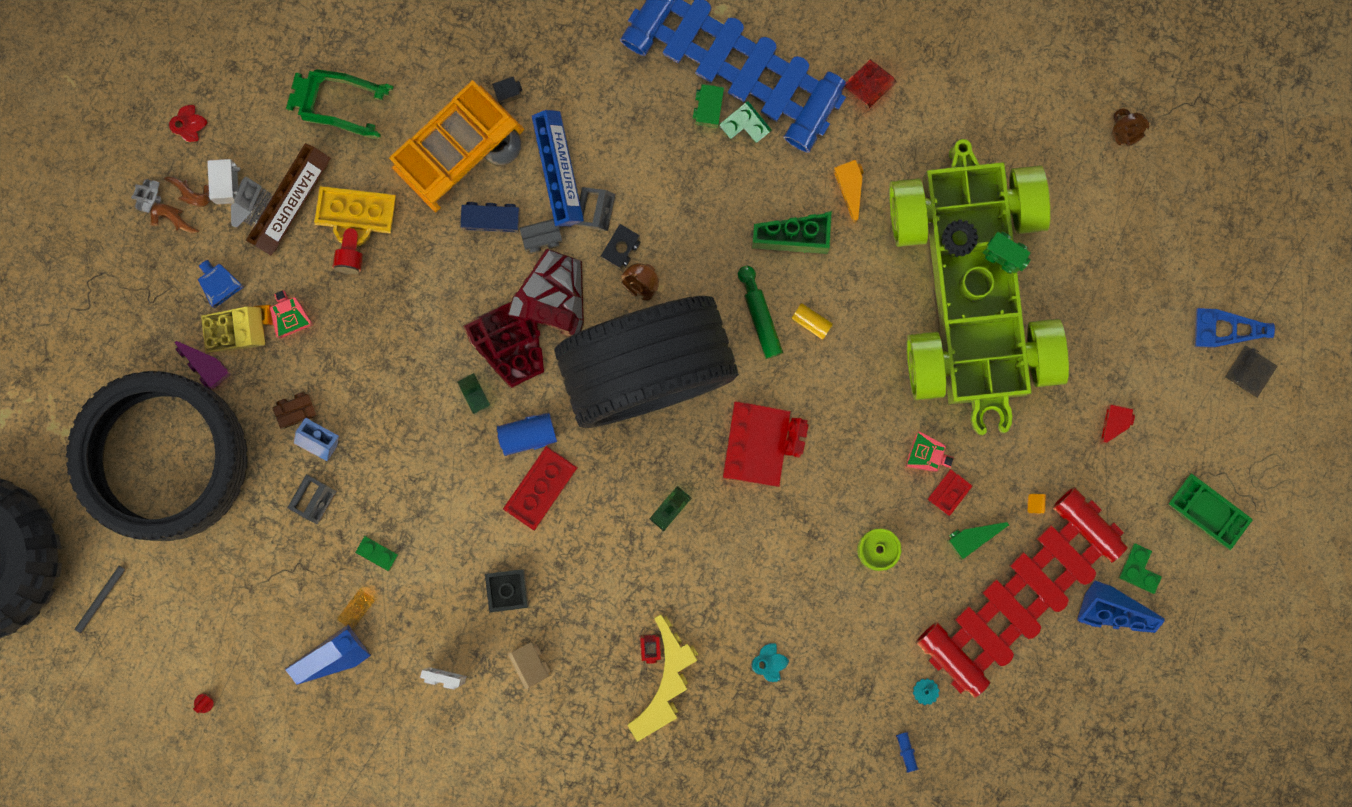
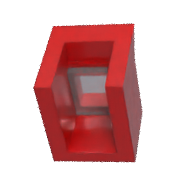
M659 634L640 635L642 661H646V664L657 663V660H661Z

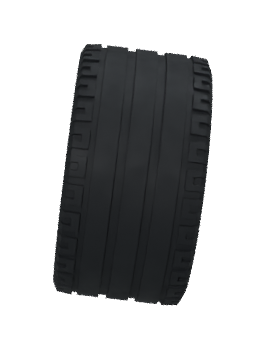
M693 296L654 305L597 324L560 342L554 348L555 356L559 360L557 363L562 377L565 378L564 384L567 394L571 397L570 403L574 414H576L575 419L579 427L594 428L634 418L692 399L732 382L739 375L737 365L734 364L735 359L732 349L728 347L729 340L725 329L722 328L723 322L714 298L711 296Z
M143 371L124 375L123 378H117L107 383L106 387H101L81 407L82 411L78 412L76 419H74V426L70 429L68 436L69 445L66 446V458H68V462H66L67 473L71 477L69 481L73 491L77 493L76 497L80 504L86 508V511L95 520H98L101 525L109 530L138 540L174 541L185 539L203 532L218 522L238 498L241 492L240 488L244 484L246 477L245 469H247L248 456H246V452H248L246 439H244L243 429L235 413L220 396L208 387L178 374L163 371ZM155 397H178L191 404L208 424L215 447L214 469L205 490L189 507L169 517L147 519L127 509L110 489L103 465L105 443L115 422L132 406Z

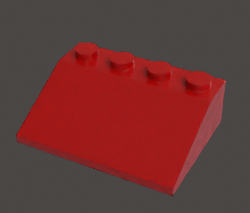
M734 401L722 478L779 487L785 453L784 444L787 439L791 411Z

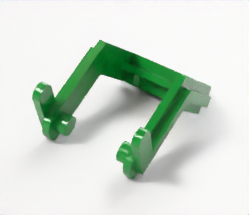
M319 69L309 71L308 78H302V74L295 73L291 87L295 92L294 94H289L286 110L293 111L294 108H299L298 115L305 122L334 126L370 139L381 137V134L375 131L376 125L367 123L366 127L333 116L315 114L313 110L320 83L324 80L347 83L375 93L374 99L383 100L384 96H388L389 91H393L394 86L389 84L378 85L346 73Z

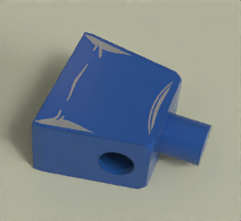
M206 260L199 265L204 275L198 281L213 308H217L244 288L221 264L213 267L209 260Z

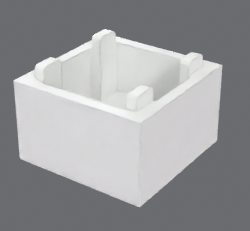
M231 159L207 161L210 200L216 205L232 204L238 191L237 171H240V167H237L236 163Z

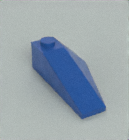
M1094 581L1086 591L1077 618L1079 622L1093 627H1101L1102 625L1113 626V629L1129 627L1132 631L1155 633L1165 622V618L1116 588L1098 581Z
M347 625L285 670L296 685L356 667L369 658L371 654L351 627Z

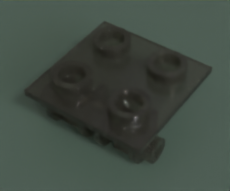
M1245 345L1225 378L1258 398L1278 366L1260 355L1257 349L1253 347L1251 349Z

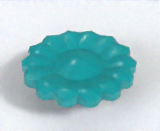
M928 678L925 680L921 679L913 687L914 698L920 704L931 705L939 697L938 693L940 690L938 685Z

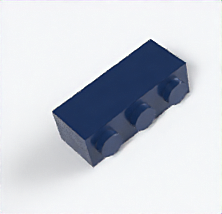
M466 202V205H461L460 228L462 230L519 233L520 209L515 204H504V207L497 206L496 203H485V206H480L477 202Z

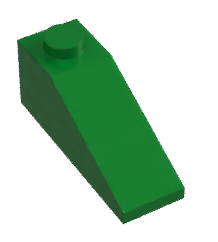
M1004 522L963 529L961 531L957 529L949 535L950 539L947 542L962 560L1009 526V524Z

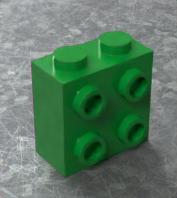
M997 232L982 252L986 255L985 259L991 263H999L1002 265L1001 269L1009 274L1012 272L1016 274L1019 270L1023 271L1031 260L1028 258L1031 254L1028 251V247L1020 242L1018 244L1011 240L1012 237L1005 232Z

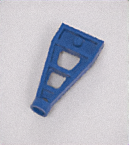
M1196 309L1195 347L1215 348L1264 337L1274 338V323H1263L1218 309ZM1218 320L1229 322L1232 325V333L1229 336H1216V322ZM1237 324L1250 325L1251 334L1238 336Z

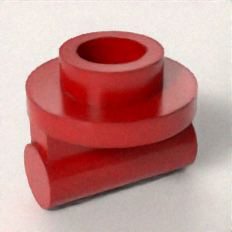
M208 694L198 695L194 700L193 710L198 714L211 711L214 706L213 698Z

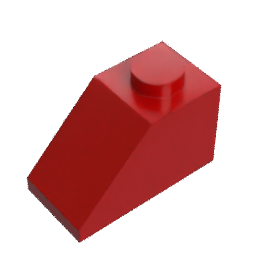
M1116 405L1107 406L1100 443L1105 444L1129 429L1130 425L1133 426L1135 420L1133 409Z

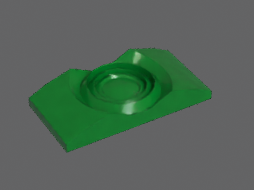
M1190 473L1168 503L1182 517L1196 525L1210 538L1228 550L1234 547L1253 521L1251 517L1192 473Z

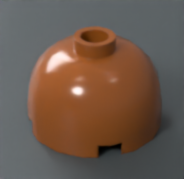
M635 263L629 266L620 276V279L623 278L621 283L625 289L635 297L637 293L643 296L642 300L652 299L659 287L658 275L654 267L649 264Z

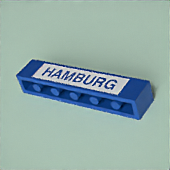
M554 110L541 111L532 115V121L555 226H572L583 222L584 219L561 113Z

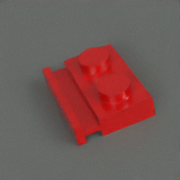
M950 469L927 500L947 516H950L973 486Z

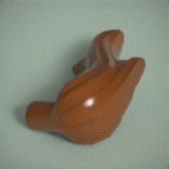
M174 177L164 178V180L175 185L180 190L182 196L178 198L179 200L197 207H204L210 202L209 185H204L203 194H199L189 188L187 179L183 182Z
M155 204L150 210L152 226H158L159 217H165L174 224L176 231L182 229L189 233L199 232L198 229L189 226L181 219L179 213H182V210L166 204Z

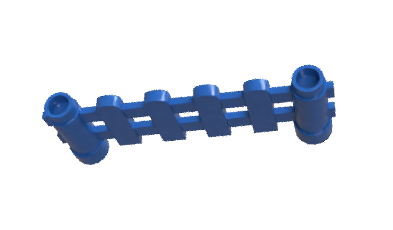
M646 0L640 11L635 8L628 19L631 26L627 27L620 38V42L639 55L646 56L654 43L653 39L655 37L667 44L663 55L679 64L685 55L699 63L700 65L695 74L712 83L716 75H719L733 83L728 93L740 101L745 102L749 94L765 102L761 113L777 122L782 113L794 119L795 122L790 125L783 137L789 144L803 152L809 153L817 141L818 134L823 137L830 125L826 120L834 108L839 110L846 98L842 95L846 82L841 77L832 72H827L824 78L818 81L807 74L809 63L804 58L796 56L788 63L774 55L777 46L772 39L761 37L756 44L741 35L744 26L738 19L728 18L725 24H722L708 16L711 12V5L706 0H694L692 5L683 0ZM670 11L683 18L676 31L663 25ZM700 29L716 38L708 51L693 43ZM733 48L749 57L741 70L725 61ZM765 68L781 76L774 90L758 81ZM798 87L811 94L804 107L791 101Z

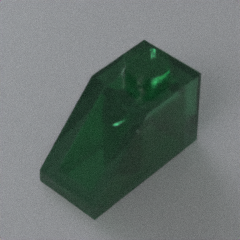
M475 373L457 381L474 415L492 407Z
M677 486L650 517V520L662 531H665L692 498Z

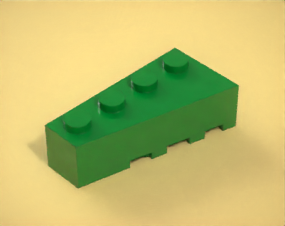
M832 211L825 212L824 214H812L806 217H794L788 220L754 224L752 249L828 254Z

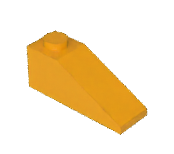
M856 160L834 167L833 172L853 223H856L859 218L862 174H864L861 164H857Z

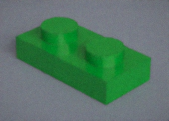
M364 536L355 552L388 572L398 557L397 553Z

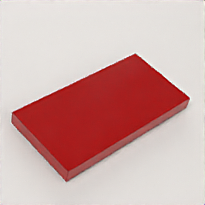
M546 446L503 510L535 531L578 467Z

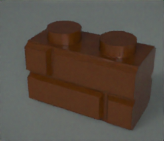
M300 392L294 395L295 399L289 401L282 399L276 402V406L272 408L280 429L301 423L305 418L311 419L318 416L311 394Z

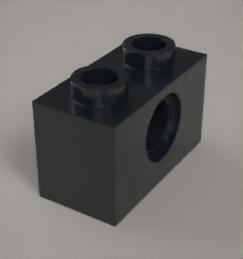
M619 224L601 254V259L619 270L622 267L626 268L631 260L629 255L632 250L636 252L641 243L639 241L640 235ZM618 244H625L627 250L623 253L618 252L616 249Z

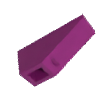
M174 342L177 345L175 349L182 358L185 356L188 359L187 365L193 372L197 371L201 376L199 380L204 386L214 389L231 375L219 359L181 342Z

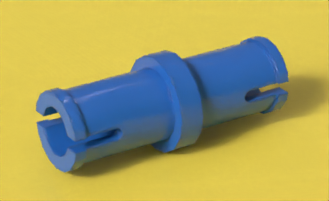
M908 732L896 735L901 750L899 753L903 757L906 772L919 770L914 757L915 750L911 747Z

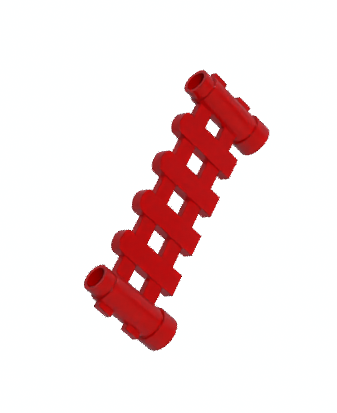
M1076 487L1069 489L1053 505V509L1063 519H1066L1068 523L1059 532L1052 525H1049L1036 538L1043 547L1031 559L1022 552L1009 565L1016 574L1004 586L997 579H994L981 592L989 601L976 613L967 606L954 619L961 628L951 638L948 636V632L938 622H935L916 640V644L921 650L931 656L928 661L938 671L943 668L953 679L950 684L960 694L968 691L976 698L983 693L991 683L984 676V671L994 661L1000 666L1009 664L1014 657V653L1009 646L1021 634L1027 639L1035 638L1041 631V625L1036 620L1048 608L1055 612L1065 609L1069 599L1064 592L1076 580L1082 585L1091 583L1096 576V571L1091 565L1100 556H1105L1112 563L1127 550L1128 546L1121 540L1124 532L1115 523L1109 525L1099 515L1102 511L1093 500L1087 503L1085 501L1086 498ZM1078 533L1091 544L1081 554L1069 544ZM1055 558L1065 570L1052 582L1042 569ZM1028 585L1038 597L1025 609L1014 597ZM1000 611L1009 620L1010 624L997 636L987 626V623ZM971 639L983 649L974 660L962 650Z

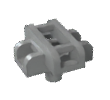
M145 179L143 185H135V191L131 199L136 200L135 208L137 210L149 213L152 204L160 203L161 197L157 196L160 182Z

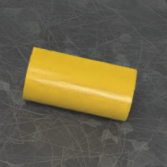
M803 303L800 304L791 318L822 340L833 325L832 322Z

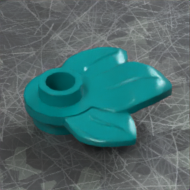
M771 643L761 648L759 656L753 659L751 666L756 674L763 675L767 681L777 682L781 680L779 671L787 667L789 660L784 655L777 654L776 643ZM760 662L764 663L763 669L759 667Z

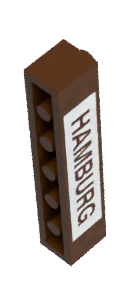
M305 143L245 241L272 256L273 252L278 248L281 239L287 233L292 221L297 217L303 203L308 199L309 193L317 184L320 175L327 168L331 158L317 148Z

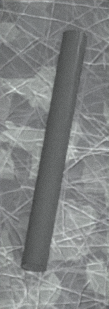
M120 565L117 567L75 627L77 632L81 633L125 571V568Z

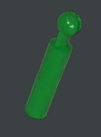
M743 266L737 273L738 279L745 286L747 293L744 297L765 359L783 354L763 291L758 289L755 282L756 271L751 266Z

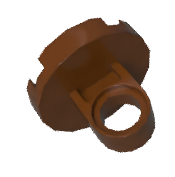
M1121 108L1113 116L1116 125L1113 127L1112 137L1120 146L1124 143L1127 146L1137 143L1145 136L1144 131L1146 128L1149 130V121L1141 113L1131 114L1128 109ZM1127 115L1118 121L1120 116Z

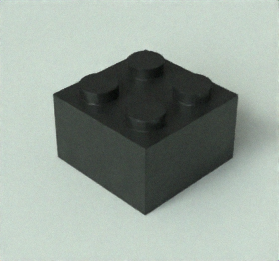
M525 569L485 574L489 613L529 608Z

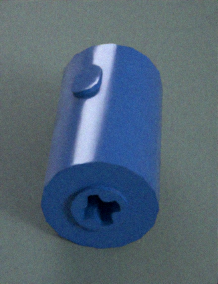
M549 412L527 416L525 419L497 426V436L504 456L530 449L536 450L557 442Z

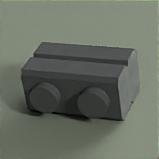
M554 219L519 228L525 251H530V254L540 252L541 248L546 246L549 249L559 247V243L563 242L559 226H555Z

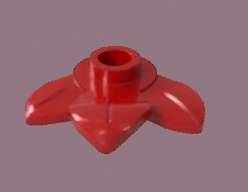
M186 105L179 109L177 116L171 118L169 129L172 133L181 135L187 142H197L199 140L197 132L202 130L208 122L204 117L195 114V105ZM175 123H182V127H176Z

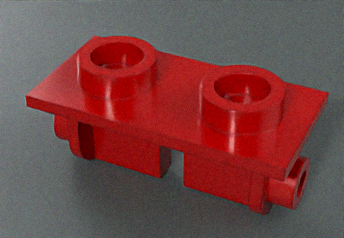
M791 418L788 424V438L784 444V455L801 458L804 452L805 441L799 439L800 437H807L808 420Z

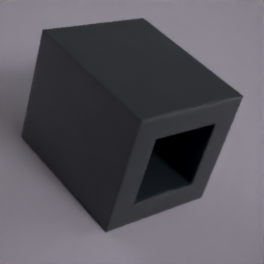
M514 76L492 84L500 105L521 98L519 92L523 90L519 80L515 82Z

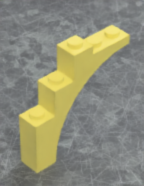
M661 614L654 619L661 631L665 648L664 672L659 689L651 703L638 717L627 724L637 742L677 718V708L673 702L669 704L668 701L687 690L685 685L689 683L683 674L679 675L678 672L696 662V656H698L693 645L689 647L688 644L680 647L681 639L677 633L673 634L669 627L672 624L668 617H662Z

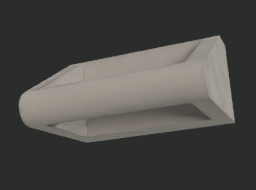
M246 176L241 181L231 205V224L234 227H238L251 213L262 187Z

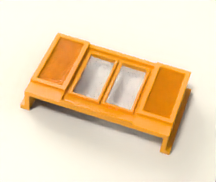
M472 80L422 129L396 150L389 159L394 164L392 169L436 213L441 209L437 201L514 129L519 135L525 129L481 85L478 86Z

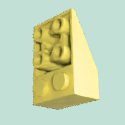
M247 306L201 316L205 353L247 349L265 345L261 307Z

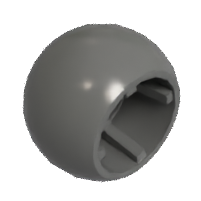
M514 129L484 158L495 165H506L514 161L521 150V139L517 131Z

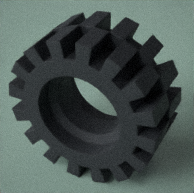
M952 221L945 228L942 234V245L944 244V249L948 250L950 255L954 254L956 257L961 255L963 257L966 254H970L977 245V229H974V225L972 223L970 225L969 221ZM962 231L967 235V242L964 245H957L953 242L952 236L955 232Z

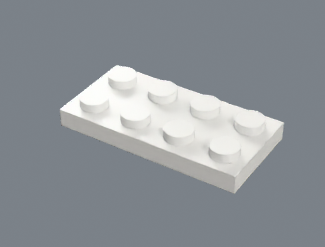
M431 667L423 669L420 678H424L425 683L435 685L440 682L444 683L443 687L453 690L465 684L467 677Z

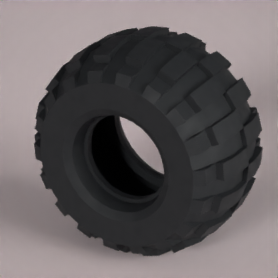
M1 478L0 638L15 633L20 627L31 623L40 614L39 610L41 607L49 603L55 592L53 588L55 579L60 577L62 563H58V549H62L59 534H55L52 527L54 521L47 509L42 508L37 503V498L29 491Z

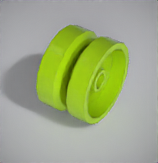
M873 529L865 533L859 540L857 546L858 557L861 563L868 569L874 571L888 570L894 567L900 559L901 543L891 531ZM879 546L883 548L881 554L876 551V548Z

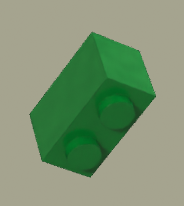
M701 84V89H697L695 100L699 101L698 108H694L693 119H696V125L718 128L724 87Z

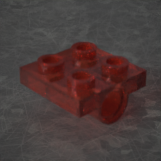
M870 59L846 82L845 89L870 108L897 81Z

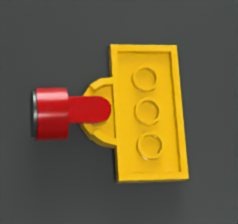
M320 186L314 223L315 225L333 227L337 240L342 244L341 249L335 250L332 267L335 271L344 274H358L361 272L363 254L356 251V247L365 244L370 238L372 231L391 234L396 195Z

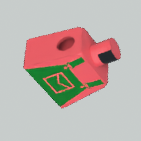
M285 290L274 294L278 304L271 306L270 310L277 338L281 339L313 325L296 297L288 299Z
M918 431L905 467L937 472L940 465L950 468L954 457L944 454L946 445Z

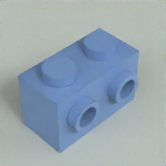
M305 418L295 432L294 444L328 461L337 448L339 436Z

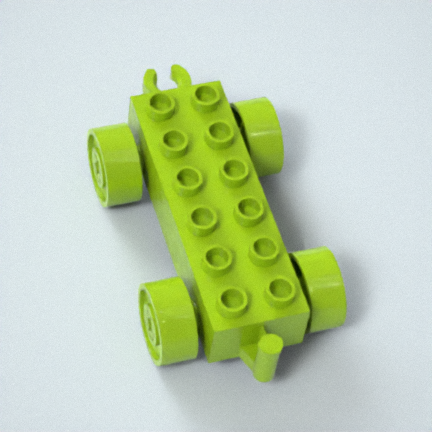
M961 139L949 151V159L952 160L950 168L927 170L922 178L923 184L920 178L890 181L889 200L892 230L897 247L927 244L929 231L941 339L938 332L907 336V361L914 400L945 397L947 387L949 405L971 402L972 412L970 421L974 431L982 436L987 433V427L983 422V415L987 410H995L999 413L1000 422L998 429L1000 433L1009 431L1013 417L1011 407L1009 406V398L1025 397L1031 394L1029 368L1035 387L1063 385L1068 382L1069 360L1065 331L1060 319L1029 322L1027 342H1025L1018 275L1013 272L1011 274L1001 269L1002 265L997 262H989L985 259L986 255L982 253L997 232L1007 233L1012 237L1011 240L1013 241L1011 214L1017 234L1049 230L1050 198L1044 168L1042 165L1012 168L1009 176V189H1007L1004 162L980 165L972 152L971 143L966 139ZM962 220L965 222L966 220L969 221L970 225L971 223L974 225V229H977V245L970 254H966L963 257L961 255L958 257L954 254L950 255L949 251L944 249V244L942 245V234L947 225L951 224L952 221ZM957 231L952 236L953 242L957 245H964L967 242V235L962 231Z

